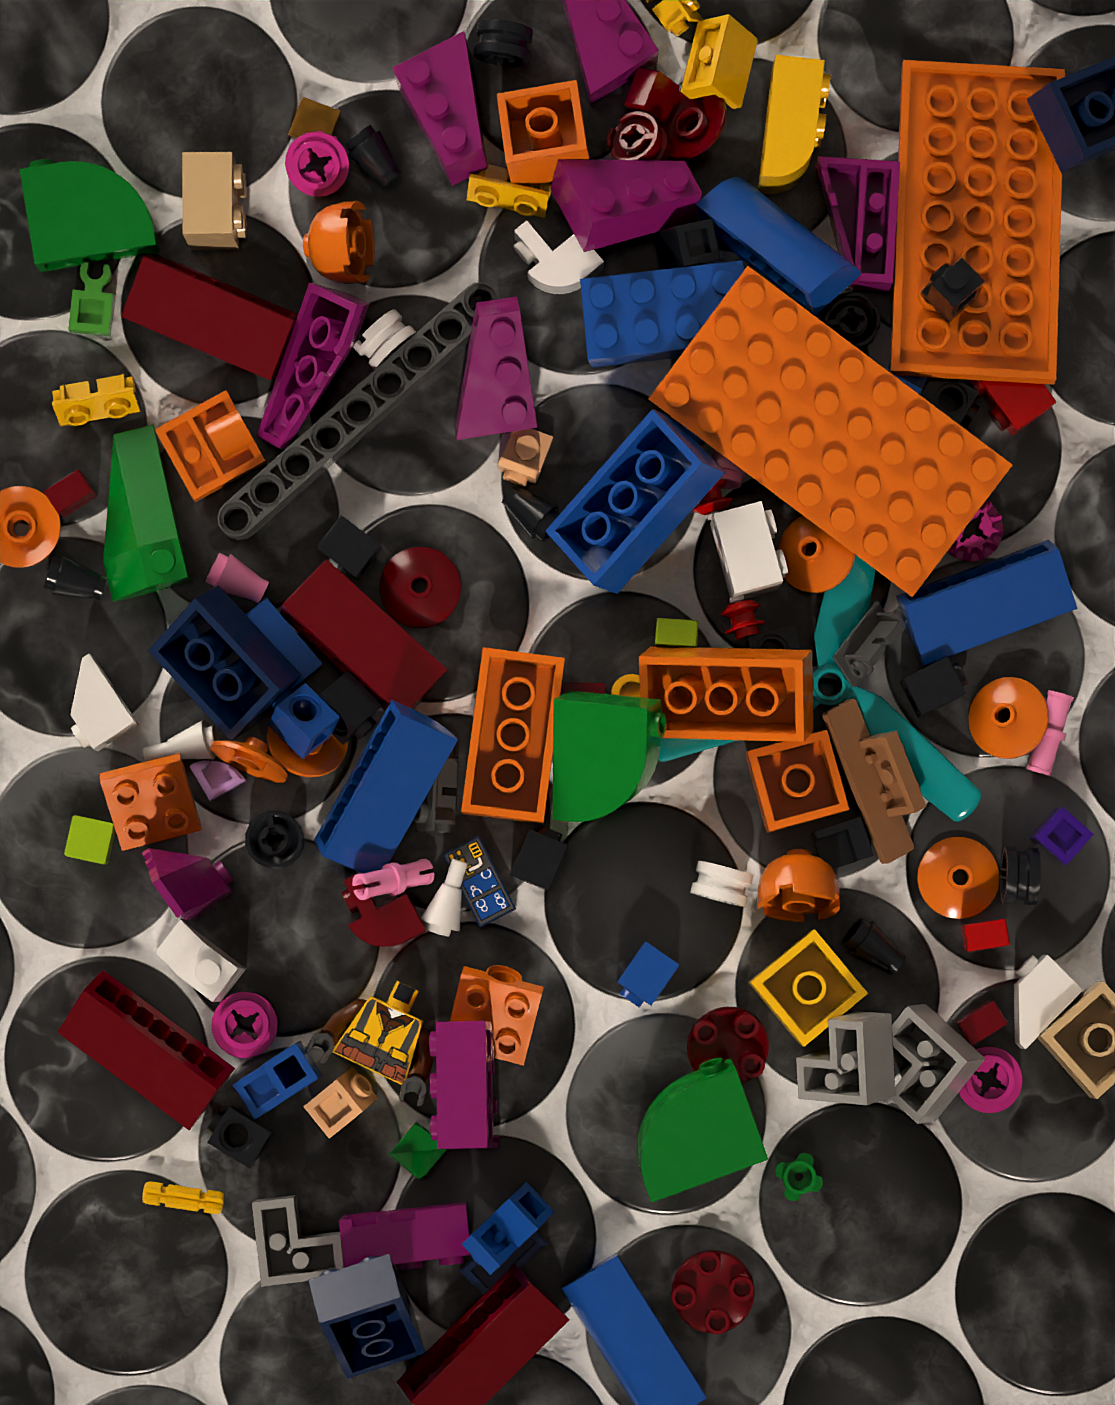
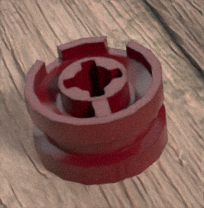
M635 111L627 113L619 118L620 123L615 129L610 128L607 136V148L610 150L614 160L667 161L671 152L670 137L656 119L647 112Z

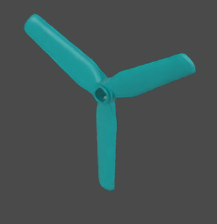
M855 556L853 567L847 577L833 589L824 592L814 633L818 669L813 673V710L819 705L833 708L846 700L855 699L870 735L897 730L914 776L920 785L922 796L953 821H962L978 806L982 796L981 791L884 698L860 687H852L832 658L870 608L876 570L861 558ZM825 676H834L840 681L842 689L837 695L827 697L819 691V680ZM661 738L658 760L666 762L738 740Z

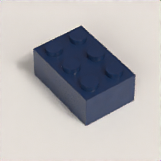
M1115 56L1053 81L1027 99L1061 173L1115 151Z
M219 585L196 597L148 650L231 741L253 728L272 708L275 700L283 692L290 689L302 676Z
M389 1254L370 1256L363 1259L359 1264L343 1269H330L323 1272L319 1277L308 1280L319 1324L346 1379L426 1353L415 1311Z

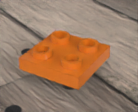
M226 390L154 429L195 502L266 464L263 455Z
M180 753L99 773L101 787L122 851L202 831L201 821Z
M464 966L449 1022H492L494 1058L524 1066L544 987L522 981V975L507 966H490L486 972Z

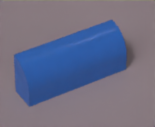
M733 177L721 182L696 203L700 221L713 220L717 240L814 316L861 275V271L743 178Z
M1050 540L921 586L913 597L906 592L896 596L900 611L907 618L905 624L908 634L923 665L1077 609L1060 551Z
M391 700L314 839L321 855L361 873L381 870L384 865L390 862L458 739L433 719Z
M614 1253L560 1288L634 1405H697L707 1398L617 1253Z

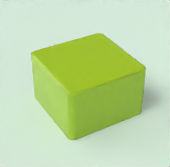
M657 618L655 646L697 647L699 621Z
M74 815L64 852L65 856L107 865L116 832L114 824Z

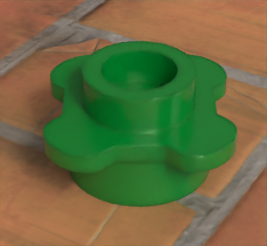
M801 1153L796 1160L789 1163L780 1162L775 1168L776 1176L782 1179L785 1186L784 1195L788 1200L797 1201L801 1194L808 1193L809 1191L818 1192L822 1188L823 1180L820 1176L816 1175L812 1166L814 1159L810 1154ZM797 1173H801L803 1175V1179L801 1181H797L795 1179V1175Z

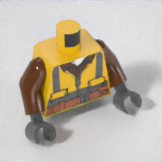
M396 981L387 1002L370 996L368 1000L356 999L335 1012L321 1031L311 1038L305 1049L306 1054L314 1046L322 1048L324 1055L319 1061L322 1064L328 1060L333 1052L402 1085L399 1096L401 1102H403L407 1092L417 1093L419 1095L417 1106H422L426 1094V1084L434 1059L430 1055V1033L423 1027L424 1020L409 1014L419 991Z

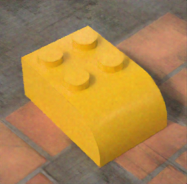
M775 55L770 78L758 190L763 194L782 193L798 184L808 169L814 147H821L825 131L826 114L819 113V108H825L831 74L823 73L825 60Z

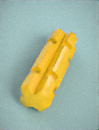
M149 1181L144 1185L142 1200L143 1203L159 1206L160 1203H164L165 1207L196 1212L199 1209H204V1213L220 1214L224 1206V1193L207 1190V1193L199 1188L172 1184L164 1187L163 1183Z

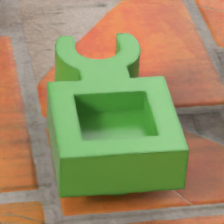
M83 262L80 267V277L85 284V290L72 291L68 330L70 333L111 337L115 296L113 293H104V288L111 283L112 269L109 265L104 264L103 275L95 280L89 277V263Z

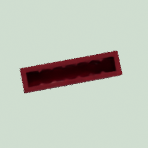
M152 252L142 258L121 317L271 380L282 363L298 313Z
M327 559L281 606L280 614L340 671L345 673L348 670L381 703V708L384 711L388 708L391 700L415 709L447 671L440 662Z
M104 970L83 990L57 1032L189 1131L209 1107L235 1069Z
M514 1264L396 1382L413 1405H485L569 1321V1318L532 1279Z

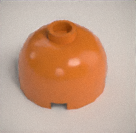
M359 201L340 202L319 211L309 226V232L303 237L305 256L311 259L314 268L321 276L335 283H364L370 277V275H364L366 266L374 265L375 240L371 219L363 220L359 210L367 209Z
M806 849L789 850L787 855L780 856L770 862L762 873L758 885V909L763 906L764 915L782 921L805 922L803 914L818 913V920L827 919L840 910V888L837 875L832 866L820 857L812 855L811 851Z

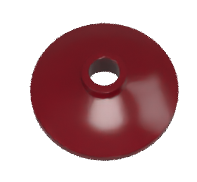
M678 91L667 122L665 124L659 123L668 133L671 140L669 158L681 160L695 157L706 151L718 139L724 128L727 116L726 105L722 98L710 95L689 99L682 92Z
M428 547L408 548L396 554L385 566L380 578V597L387 612L399 623L413 628L432 627L443 622L455 610L461 594L460 576L453 562L440 551ZM421 578L427 582L428 587L423 593L413 591L412 583L416 579Z

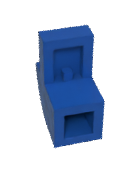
M301 1041L285 1049L262 1064L261 1067L233 1084L254 1120L323 1076L309 1053L306 1054V1048Z
M525 1182L462 1245L471 1254L473 1260L491 1275L555 1211Z

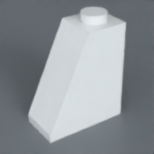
M181 919L156 951V954L182 980L212 1002H222L246 970L244 966Z

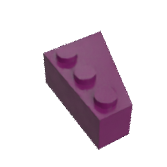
M562 0L590 106L633 79L639 67L648 69L658 62V48L626 0Z
M464 31L392 67L398 88L451 186L469 178L470 174H477L488 168L471 54Z
M818 156L815 168L838 253L861 271V275L848 286V290L889 292L893 284L900 162Z
M558 159L550 188L583 252L693 222L697 210L696 203L700 201L702 191L685 161Z
M517 296L477 302L468 345L465 372L462 378L459 405L454 422L456 440L537 428Z
M436 1022V1031H431L429 1036L431 1057L436 1056V1073H431L430 1076L431 1098H437V1115H432L430 1122L432 1141H437L438 1149L500 1148V1136H493V1113H497L498 1106L497 1098H493L492 1075H495L492 1022Z
M467 1202L343 1215L339 1219L343 1268L359 1264L363 1259L370 1256H383L386 1254L390 1255L394 1265L397 1264L398 1270L423 1267L422 1261L439 1259V1265L464 1263L463 1256L471 1255L462 1245L470 1236Z

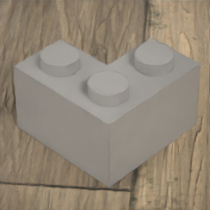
M927 1004L907 1006L892 1025L893 1047L912 1066L895 1086L896 1096L890 1099L917 1124L936 1121L986 1058Z
M855 1011L828 1019L830 1049L820 1050L796 1058L798 1099L870 1105L896 1096L892 1018L890 1013Z
M297 1195L259 1199L252 1202L261 1287L304 1282L319 1277L327 1270L343 1269L340 1232L301 1235Z

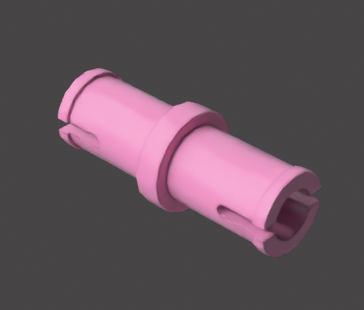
M1048 690L1046 699L1049 709L1048 728L1043 740L1031 751L1028 765H1026L1025 769L1051 776L1060 741H1065L1066 733L1063 730L1074 697Z
M424 858L402 865L395 862L388 863L381 870L356 874L353 878L352 886L367 884L368 886L353 891L360 900H366L383 894L390 896L401 895L408 888L431 884L434 880V872L420 875L419 872L432 869L433 866L429 860Z

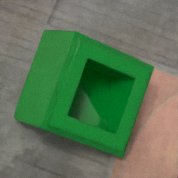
M416 1121L389 1155L421 1181L447 1149H438L437 1141H432L431 1133Z

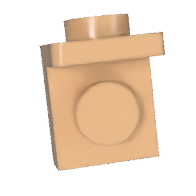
M534 429L511 432L504 453L497 465L498 470L504 472L502 478L523 487L526 486L527 481L536 484L551 447L553 436Z
M351 1067L303 1107L330 1139L378 1098L367 1078Z

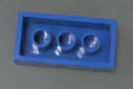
M743 260L580 279L587 357L592 368L679 358L745 270Z
M652 409L546 529V533L593 586L618 594L725 472L678 421Z

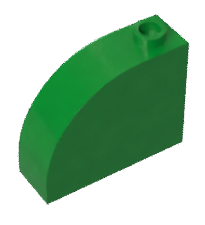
M52 159L35 160L29 163L28 168L19 169L34 264L40 272L81 266L83 262L93 264L160 252L156 227L144 201L129 182L112 170L81 161L53 163Z
M570 690L554 699L552 820L583 822L598 819L615 811L639 794L651 779L660 755L661 738L666 730V715L662 713V700Z
M714 1058L702 1063L699 1066L700 1070L689 1073L667 1086L655 1098L645 1113L638 1133L637 1160L651 1203L769 1160L731 1058L724 1061L723 1058Z

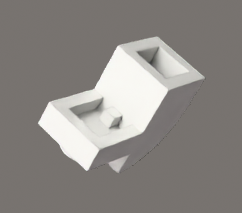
M527 220L514 230V238L517 241L513 246L514 249L528 265L533 261L536 264L528 271V280L542 291L552 294H566L581 288L580 279L594 278L604 270V261L595 250L583 252L574 234L552 251Z

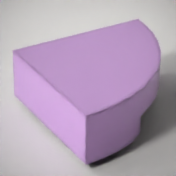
M204 760L190 765L192 772L211 802L246 781L238 770L220 761Z

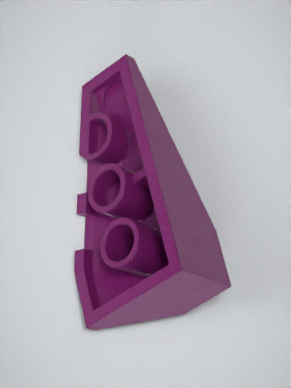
M309 282L257 437L280 449L285 450L289 446L354 347L361 327L365 322V316L370 303L346 292Z
M152 848L142 852L143 857L146 859V866L150 870L148 872L153 885L177 918L194 921L234 892L229 886V883L234 878L220 860L214 864L207 857Z

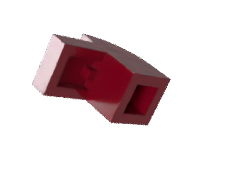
M356 874L343 880L347 889L342 891L341 894L352 914L359 911L362 915V918L348 924V926L362 941L378 947H394L427 931L408 894L378 908L372 897L366 900H360L356 897L353 890L367 887L365 884L352 886L353 878Z

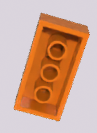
M650 646L639 656L640 698L662 700V713L666 715V730L662 738L804 742L814 731L812 650Z
M483 647L461 808L462 814L544 824L553 757L554 699L561 695L565 658Z

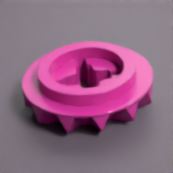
M321 130L304 133L295 139L290 145L285 158L286 172L292 184L301 192L315 197L327 196L337 191L346 182L351 167L347 149L342 146L336 136L323 133ZM312 152H316L319 158L324 156L326 158L332 157L324 166L325 174H321L319 169L304 170L313 160Z
M985 501L971 519L972 521L978 515L982 516L979 520L978 530L982 532L981 535L986 539L981 536L972 535L962 543L960 542V539L963 537L961 533L947 551L950 555L962 561H979L990 556L998 548L1004 533L1002 515L998 513L991 502Z
M238 992L226 997L217 1006L212 1017V1033L216 1043L223 1051L234 1057H255L266 1051L277 1036V1015L271 1003L256 993ZM234 1010L238 1015L241 1014L245 1018L255 1015L257 1012L259 1013V1016L255 1018L256 1021L252 1024L255 1030L254 1033L258 1037L257 1039L246 1032L240 1035L237 1034L233 1038L231 1037V1034L235 1032V1028L238 1026V1022L235 1019L236 1016L232 1013Z
M978 1048L976 1050L986 1059L976 1071L988 1073L997 1063L995 1078L1005 1087L1004 1089L989 1087L980 1096L982 1081L973 1074L959 1091L960 1097L968 1106L979 1112H1000L1011 1106L1020 1094L1022 1088L1021 1069L1012 1055L1000 1048Z

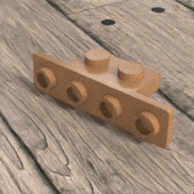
M849 699L823 713L822 717L879 860L882 864H888L914 849V844L902 815L916 813L927 806L897 730L870 735L857 701Z

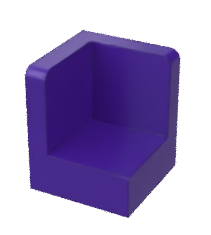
M1060 807L1052 812L1029 839L1035 844L1040 843L1065 866L1094 834L1064 807Z

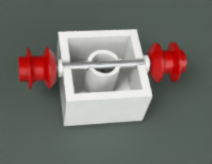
M727 480L718 481L692 511L700 515H707V519L711 520L710 526L729 592V601L733 603L727 605L720 615L731 620L732 626L725 633H734L736 640L759 634L758 626L765 624V621L757 620L754 611L761 606L760 603L744 599L779 590L785 574L788 573L782 549L775 551L772 539L775 538L774 534H777V528L772 510L764 511L762 501L725 510L732 502V498L722 496L721 488L727 484Z

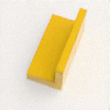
M729 14L698 21L680 92L689 99L716 95L722 98L732 109L741 108L758 42L757 38Z

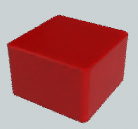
M1006 919L961 925L965 952L1010 945Z

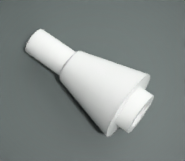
M202 720L171 737L167 742L144 747L143 754L146 761L180 753L181 759H215L216 755L211 751L210 747L212 742L220 740V737L214 725L209 726L206 720Z
M452 858L445 883H442L421 917V920L428 923L426 930L448 937L451 930L460 931L462 889L460 887L468 863Z

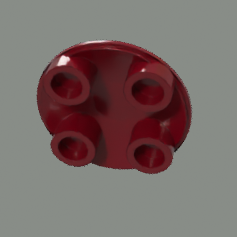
M730 1006L716 1008L700 1017L692 1027L687 1041V1055L694 1071L700 1070L699 1066L708 1060L723 1058L724 1061L731 1058L741 1084H745L753 1078L759 1077L765 1069V1062L769 1052L768 1035L760 1020L749 1011Z
M706 1250L692 1255L682 1263L673 1279L672 1301L677 1313L686 1324L701 1332L720 1335L735 1328L747 1317L754 1302V1283L749 1270L737 1257L724 1251Z

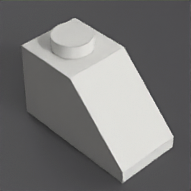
M90 653L84 656L81 661L70 714L76 724L71 727V730L83 748L91 745L94 750L100 751L139 724L95 657Z
M1032 955L1016 971L1020 978L1014 984L1015 1043L1021 1049H1027L1083 991L1048 955H1042L1039 959Z

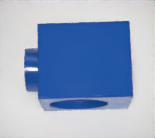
M305 683L294 692L290 689L286 690L275 700L272 705L275 710L268 726L304 759L331 737L340 716ZM295 715L302 716L307 721L299 720Z
M645 941L617 981L618 984L623 986L619 994L639 1008L643 1002L652 1006L679 967V964Z

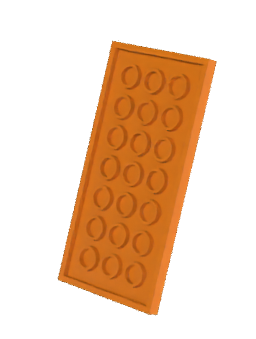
M903 60L901 67L898 145L900 175L894 255L890 373L896 376L1054 385L1057 372L1062 173L1027 99L1047 84L1065 77V69ZM963 258L985 282L979 297L948 323L921 295V291L931 283V276L942 265L948 263L951 266Z
M749 266L745 268L648 398V400L911 597L921 587L1012 467L1010 462Z

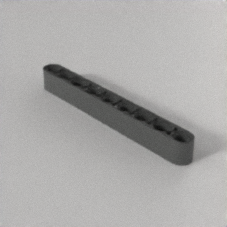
M473 283L444 307L220 508L217 519L223 533L231 540L245 541L277 515L469 343L475 312L469 306L470 301L477 295H484L490 298V300H497L498 294L496 290L488 283ZM455 322L460 325L462 331L459 337L454 340H447L441 337L439 330L443 324ZM416 349H425L432 356L430 362L424 367H416L409 362L410 354ZM384 377H397L401 381L399 390L394 394H384L381 392L378 386ZM356 403L367 404L371 408L368 418L359 422L350 419L348 412L352 405ZM325 430H334L340 434L339 443L331 449H325L318 445V438ZM295 457H304L309 460V469L302 476H293L288 473V464ZM265 484H273L279 488L278 497L272 503H262L257 498L258 490ZM235 511H243L248 514L247 525L239 531H233L227 527V519Z

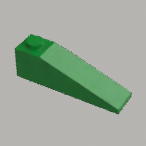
M154 425L113 435L103 555L104 569L113 602L192 583Z

